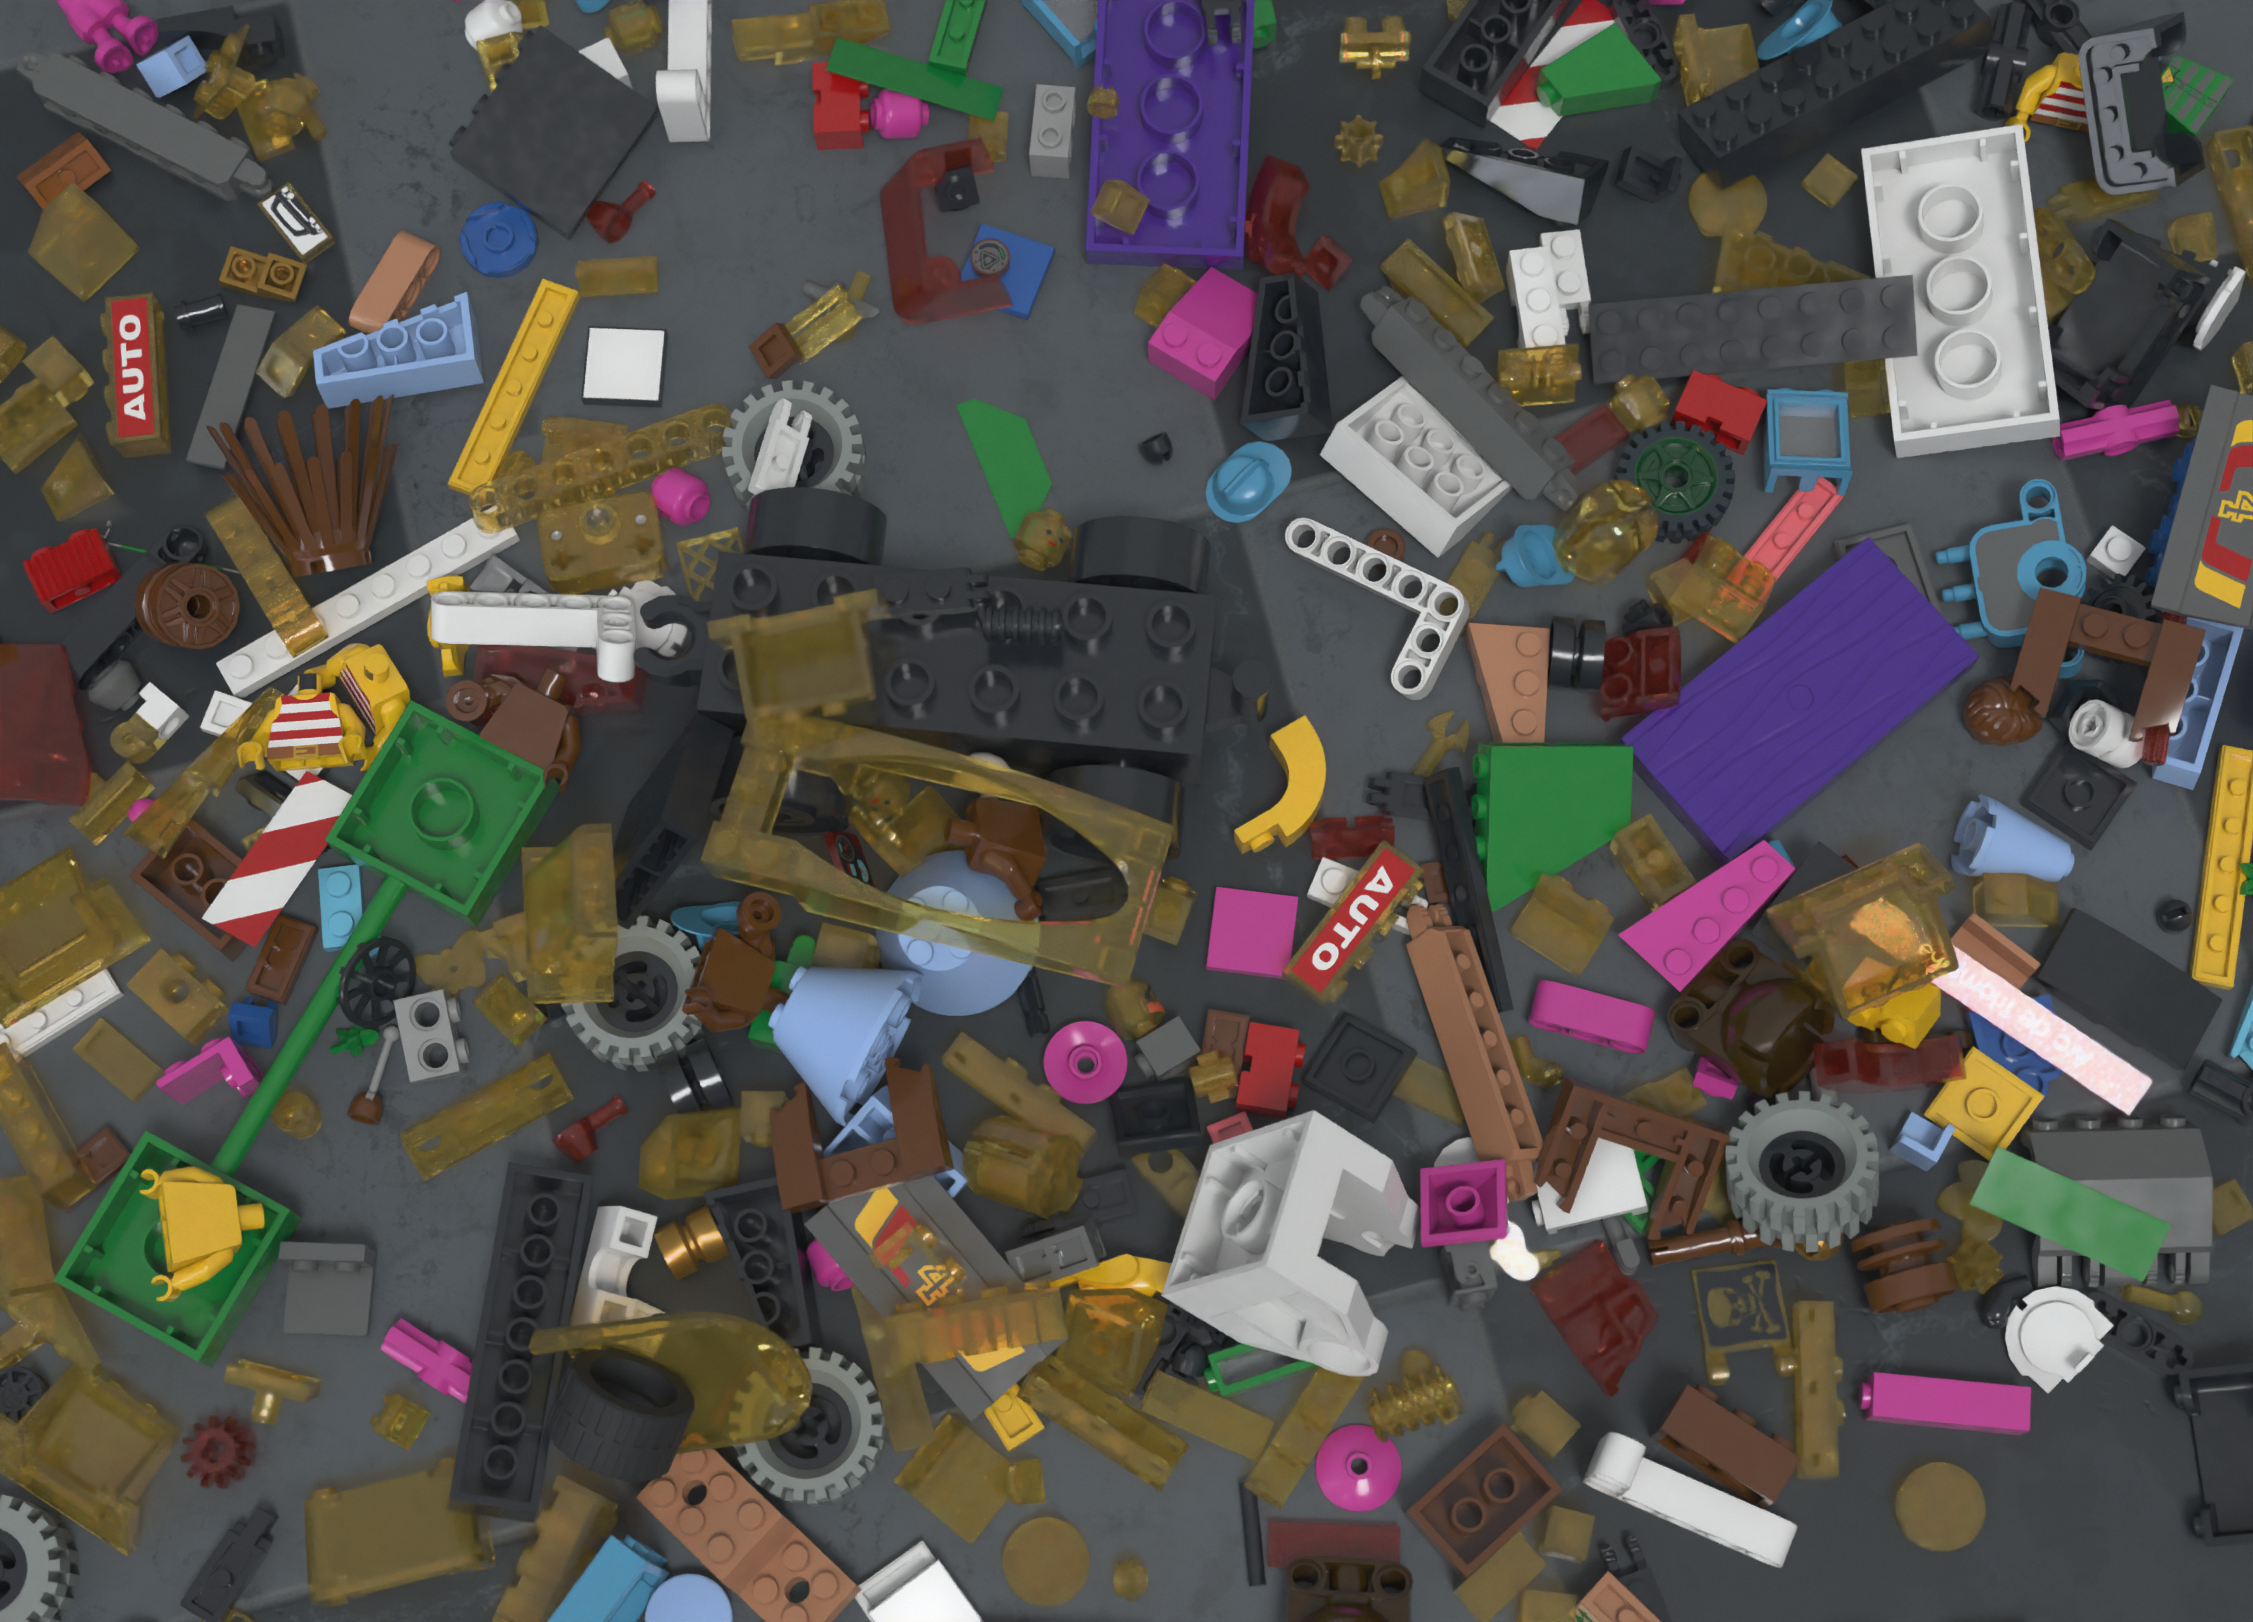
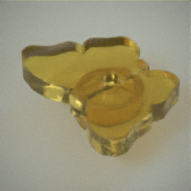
M469 930L457 939L452 950L445 949L440 956L425 954L414 958L416 974L427 985L431 986L432 991L446 990L450 992L451 998H458L460 990L466 989L468 985L473 988L482 987L486 982V964L482 961L484 959L482 934L478 930ZM454 966L458 967L456 972L451 971Z

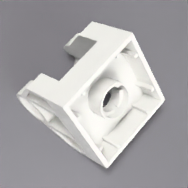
M1315 1110L1226 1139L1209 1147L1161 1296L1240 1343L1311 1362L1326 1370L1342 1375L1370 1376L1378 1370L1388 1330L1381 1321L1374 1317L1358 1281L1317 1256L1322 1238L1348 1244L1360 1251L1376 1256H1384L1395 1244L1412 1248L1421 1219V1209L1408 1197L1392 1159Z

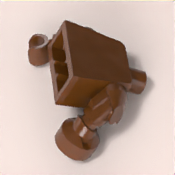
M546 667L537 687L527 682H522L515 676L491 674L490 677L480 682L462 680L454 683L449 688L446 694V706L448 712L460 721L477 720L488 709L499 706L481 731L479 737L544 769L543 784L545 788L548 787V782L552 778L562 779L560 793L567 791L569 786L568 774L572 772L583 747L580 721L574 715L576 707L559 699L569 677Z
M985 791L968 802L965 811L967 820L948 818L944 829V841L965 845L967 866L971 870L994 876L1004 882L1014 898L1018 899L1014 904L1017 916L1024 923H1029L1042 914L1039 908L1042 905V896L1039 892L1032 891V887L1046 858L1038 806L1035 803L1004 801L991 792Z
M753 892L738 905L736 916L739 923V938L722 928H718L705 942L690 988L685 990L687 996L682 1008L683 1013L686 1015L693 1014L706 1028L714 1033L747 1027L759 1016L761 1010L772 1014L779 1003L786 1005L790 997L788 993L770 986L776 968V940L771 939L769 933L780 922L782 914L778 901L768 893Z

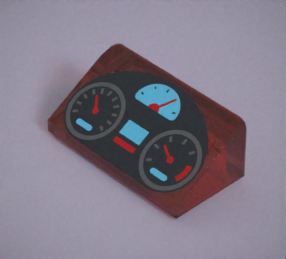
M834 831L825 833L826 836L824 838L850 916L855 919L879 911L881 904L857 835Z

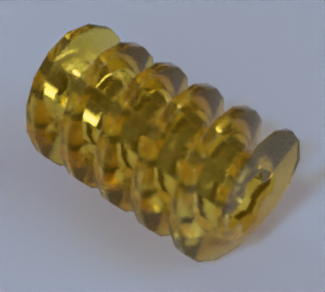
M1440 1364L1435 1365V1379L1432 1380L1424 1370H1420L1419 1384L1416 1386L1408 1376H1404L1402 1391H1398L1391 1381L1388 1382L1386 1397H1383L1376 1387L1371 1388V1402L1368 1403L1367 1407L1373 1430L1382 1443L1388 1441L1389 1432L1398 1438L1404 1435L1405 1426L1411 1432H1415L1420 1429L1421 1420L1427 1426H1432L1436 1423L1437 1414L1443 1420H1448L1452 1417L1453 1408L1459 1414H1464L1465 1411L1457 1385L1452 1376L1447 1374Z

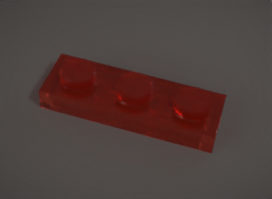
M1270 1522L1268 1568H1287L1293 1560L1298 1557L1307 1556L1369 1558L1400 1563V1527Z

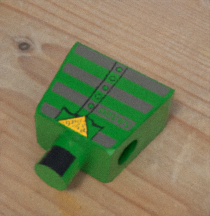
M2175 56L2164 72H2161L2169 134L2187 132L2197 136L2227 94L2234 79L2184 57Z

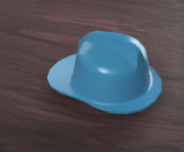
M1833 0L1806 1L1791 18L1764 39L1756 53L1758 58L1768 60L1785 52L1790 54L1842 27L1830 10Z
M1261 441L1247 443L1227 458L1209 478L1206 487L1208 506L1217 517L1226 522L1242 523L1252 520L1288 486L1292 473L1289 458L1283 450L1271 443Z
M1521 525L1517 527L1515 535L1504 543L1501 549L1502 560L1495 566L1496 571L1506 572L1518 587L1531 588L1540 585L1553 586L1570 583L1576 576L1578 565L1571 543L1562 532L1548 525Z
M742 901L682 907L674 910L670 919L681 930L695 934L698 947L703 950L705 942L718 928H722L739 938V923L736 911Z

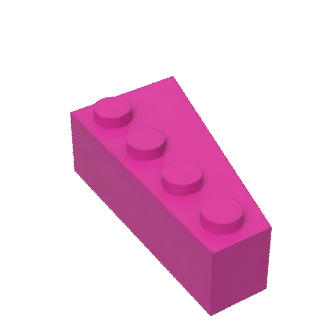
M1763 840L1618 935L1679 992H1682L1702 969L1739 934L1797 870Z

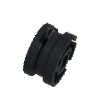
M8 1367L0 1370V1426L17 1431L29 1430L38 1426L46 1418L45 1415L49 1406H52L53 1394L49 1383L38 1373L22 1367Z

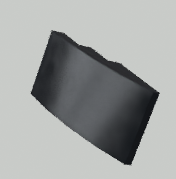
M2071 908L2033 976L2036 981L2092 1023L2105 1024L2134 1047H2145L2174 1070H2185L2222 1002V999L2159 955L2077 908Z

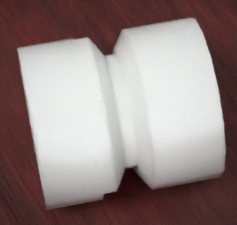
M2097 699L2090 700L2080 706L2069 726L2070 742L2075 748L2121 769L2128 768L2140 760L2148 747L2150 734L2148 728L2142 729V741H2128L2135 717Z

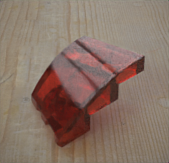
M1596 1239L1531 1285L1530 1289L1583 1367L1604 1393L1609 1397H1613L1620 1388L1617 1384L1629 1362L1635 1361L1641 1350L1643 1338L1651 1332L1659 1315L1639 1281L1624 1277L1604 1242Z

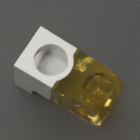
M151 682L139 693L146 702L128 722L119 724L111 733V747L118 755L131 764H141L148 761L189 718V715Z

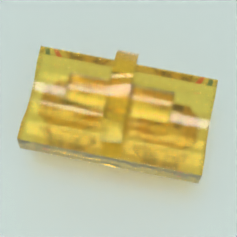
M1388 16L1382 19L1381 32H1367V19L1349 17L1346 19L1344 33H1341L1340 62H1356V69L1371 68L1372 80L1380 79L1381 68H1395V61L1409 60L1411 31L1405 30L1401 16Z

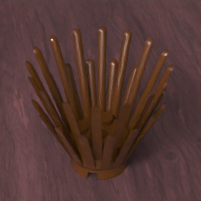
M394 394L385 401L382 421L383 396H378L370 404L358 502L359 399H353L350 405L344 409V453L336 458V478L328 407L325 404H320L311 415L316 457H310L305 462L291 414L286 410L279 413L276 425L297 495L285 466L274 462L257 421L252 417L245 418L244 429L286 521L263 485L231 427L224 422L219 424L220 431L239 464L216 429L206 426L210 435L237 474L236 476L233 473L227 472L226 475H220L289 561L292 577L373 563L370 545L399 443L396 445L391 444L384 450Z

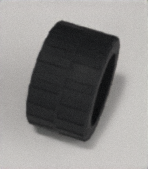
M590 1349L572 1358L547 1419V1433L559 1451H562L570 1460L577 1462L590 1471L592 1470L600 1475L622 1481L645 1482L655 1480L666 1475L670 1470L694 1412L695 1399L691 1395L688 1386L678 1376L647 1358L614 1349Z

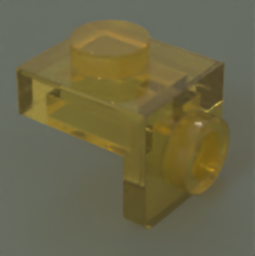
M1164 263L1143 284L1134 315L1158 328L1169 311L1197 281L1185 275L1181 270L1172 268Z
M503 974L496 977L473 1000L475 1007L516 1048L547 1020L544 1014Z

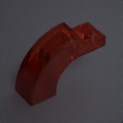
M1267 155L1258 172L1248 202L1245 219L1247 254L1250 260L1264 264L1275 275L1294 272L1302 278L1308 265L1297 245L1295 226L1300 206L1311 186L1300 166Z

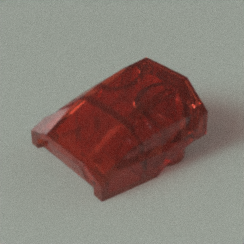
M1678 626L1639 630L1626 637H1614L1605 642L1604 668L1602 671L1604 681L1600 689L1604 699L1601 704L1603 708H1600V716L1604 722H1609L1615 717L1667 709L1680 704L1681 637Z

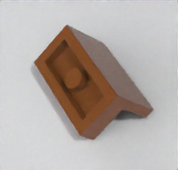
M77 132L20 173L16 178L28 190L45 214L49 216L109 173L111 169L89 140L80 132Z

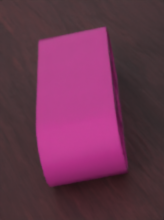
M1541 980L1537 983L1528 1023L1542 1030L1623 1052L1645 1054L1656 1013L1651 1008L1554 981Z

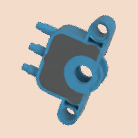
M2034 479L2028 481L2020 491V521L1984 527L1974 534L1970 545L1947 548L1944 551L1935 553L1938 564L1970 561L1973 583L1942 590L1944 602L1976 599L1979 621L1953 627L1964 640L1984 637L1990 644L1999 648L2022 646L2040 587L2082 599L2085 593L2086 564L2082 555L2065 541L2057 492L2049 481ZM2038 496L2048 500L2049 504L2041 509H2035L2027 502L2031 498ZM2055 569L2066 576V581L2062 585L2053 588L2041 585L2036 578L2045 570ZM2068 646V649L2072 650L2076 657L2072 661L2063 662L2059 678H2070L2080 672L2083 666L2084 650Z

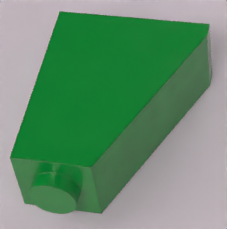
M1613 23L1540 69L1536 91L1540 101L1546 107H1551L1558 117L1650 103L1656 99L1662 79L1618 25Z

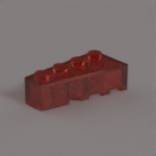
M478 645L472 679L477 682L490 677L491 674L515 676L520 681L537 687L546 667H549L569 677L559 699L576 707L574 713L576 717L642 710L647 676L639 671L636 663L634 678L625 682H610L601 679L597 674V655L523 645ZM499 706L488 709L481 718L469 722L476 727L485 726Z

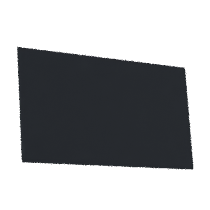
M1818 841L1750 933L1804 972L1872 879Z

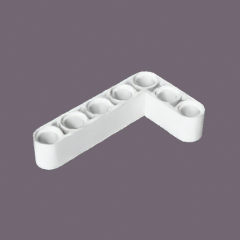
M669 0L668 70H658L656 73V95L670 143L709 142L712 0Z
M1298 518L1292 521L1286 529L1285 540L1289 548L1300 558L1419 614L1392 669L1391 681L1395 689L1407 699L1420 700L1426 697L1431 692L1468 619L1470 607L1464 595L1454 586L1312 519ZM1310 530L1315 531V540L1312 545L1306 548L1298 547V539L1302 533ZM1342 547L1350 548L1351 555L1347 562L1340 565L1333 563L1334 553ZM1376 564L1386 565V574L1381 580L1376 582L1369 581V570ZM1411 581H1421V593L1412 599L1405 598L1404 589L1406 585ZM1452 597L1458 599L1459 605L1455 613L1449 616L1440 615L1439 608L1445 599ZM1429 634H1438L1440 636V643L1437 649L1432 652H1423L1421 649L1422 640ZM1411 670H1419L1422 676L1419 685L1412 689L1404 688V676Z
M444 591L436 593L431 597V638L437 642L448 644L596 647L597 674L601 679L610 682H625L635 676L633 656L636 651L634 603L629 598L605 595Z
M1608 1432L1599 1440L1583 1483L1758 1561L1778 1568L1783 1567L1798 1528L1797 1525L1644 1458L1646 1446L1636 1440L1615 1432Z

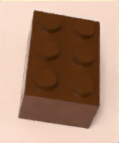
M184 813L128 876L232 962L249 945L202 919L205 912L240 865L242 859Z
M1698 1384L1695 1388L1687 1385L1675 1395L1649 1438L1748 1503L1761 1509L1775 1503L1801 1460V1457L1793 1453L1795 1446L1775 1433L1768 1437L1756 1429L1757 1422L1746 1413L1738 1409H1734L1731 1413L1717 1404L1719 1397L1709 1389Z
M1503 1423L1408 1509L1404 1516L1457 1576L1464 1581L1554 1499L1563 1488Z

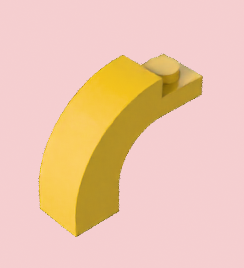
M1306 715L1270 735L1269 748L1286 774L1288 787L1282 799L1273 808L1234 830V843L1241 854L1251 849L1256 853L1267 848L1274 842L1273 836L1278 835L1285 848L1303 835L1318 813L1325 786L1326 762L1320 739Z

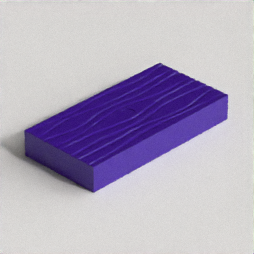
M1098 0L1086 231L1087 264L1203 269L1213 267L1214 269L1243 270L1255 0H1241L1242 13H1239L1241 43H1232L1230 38V14L1215 15V23L1218 27L1217 45H1208L1206 17L1202 16L1201 0Z
M1868 536L1620 739V742L1634 746L1633 770L1721 868L1771 836L1971 671L1980 656Z

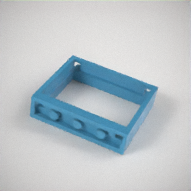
M611 1535L548 1622H637L645 1612L655 1590L672 1575L663 1567L667 1559L650 1546L645 1545L641 1541L639 1542L629 1535L623 1541Z

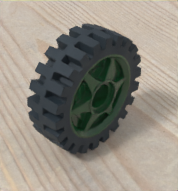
M1669 421L1659 423L1655 429L1653 425L1645 428L1641 435L1637 433L1631 439L1629 445H1626L1619 458L1614 475L1615 502H1619L1618 510L1622 517L1627 515V523L1633 529L1636 526L1641 528V535L1648 538L1649 534H1653L1656 536L1655 541L1664 543L1666 538L1671 539V544L1681 543L1684 538L1690 542L1696 540L1699 534L1704 536L1709 533L1713 526H1717L1732 500L1736 477L1735 470H1732L1733 461L1731 456L1725 455L1726 447L1722 442L1718 444L1714 442L1715 435L1708 431L1704 435L1700 433L1701 427L1693 424L1691 429L1685 428V422L1676 421L1674 426H1669ZM1675 477L1683 483V486L1679 488L1671 487L1666 483L1665 479Z

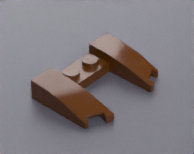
M2040 587L2015 669L2010 692L2014 695L2022 686L2039 701V704L2034 708V713L2039 717L2046 718L2068 646L2149 667V671L2128 741H2142V729L2168 725L2169 736H2175L2206 630L2164 619L2162 625L2080 603V597Z
M884 1058L896 1138L826 1158L823 1155L810 1088L805 1081L798 1083L794 1087L797 1095L780 1110L774 1106L770 1108L772 1148L782 1209L794 1214L954 1170L932 1066L923 1064L919 1072L900 1068L901 1060L898 1058Z
M1565 1077L1545 1137L1534 1182L1541 1188L1547 1181L1561 1196L1556 1205L1563 1212L1570 1214L1598 1138L1666 1159L1644 1236L1653 1241L1660 1240V1227L1683 1224L1685 1234L1692 1235L1730 1135L1719 1126L1685 1115L1679 1117L1609 1094L1605 1089Z

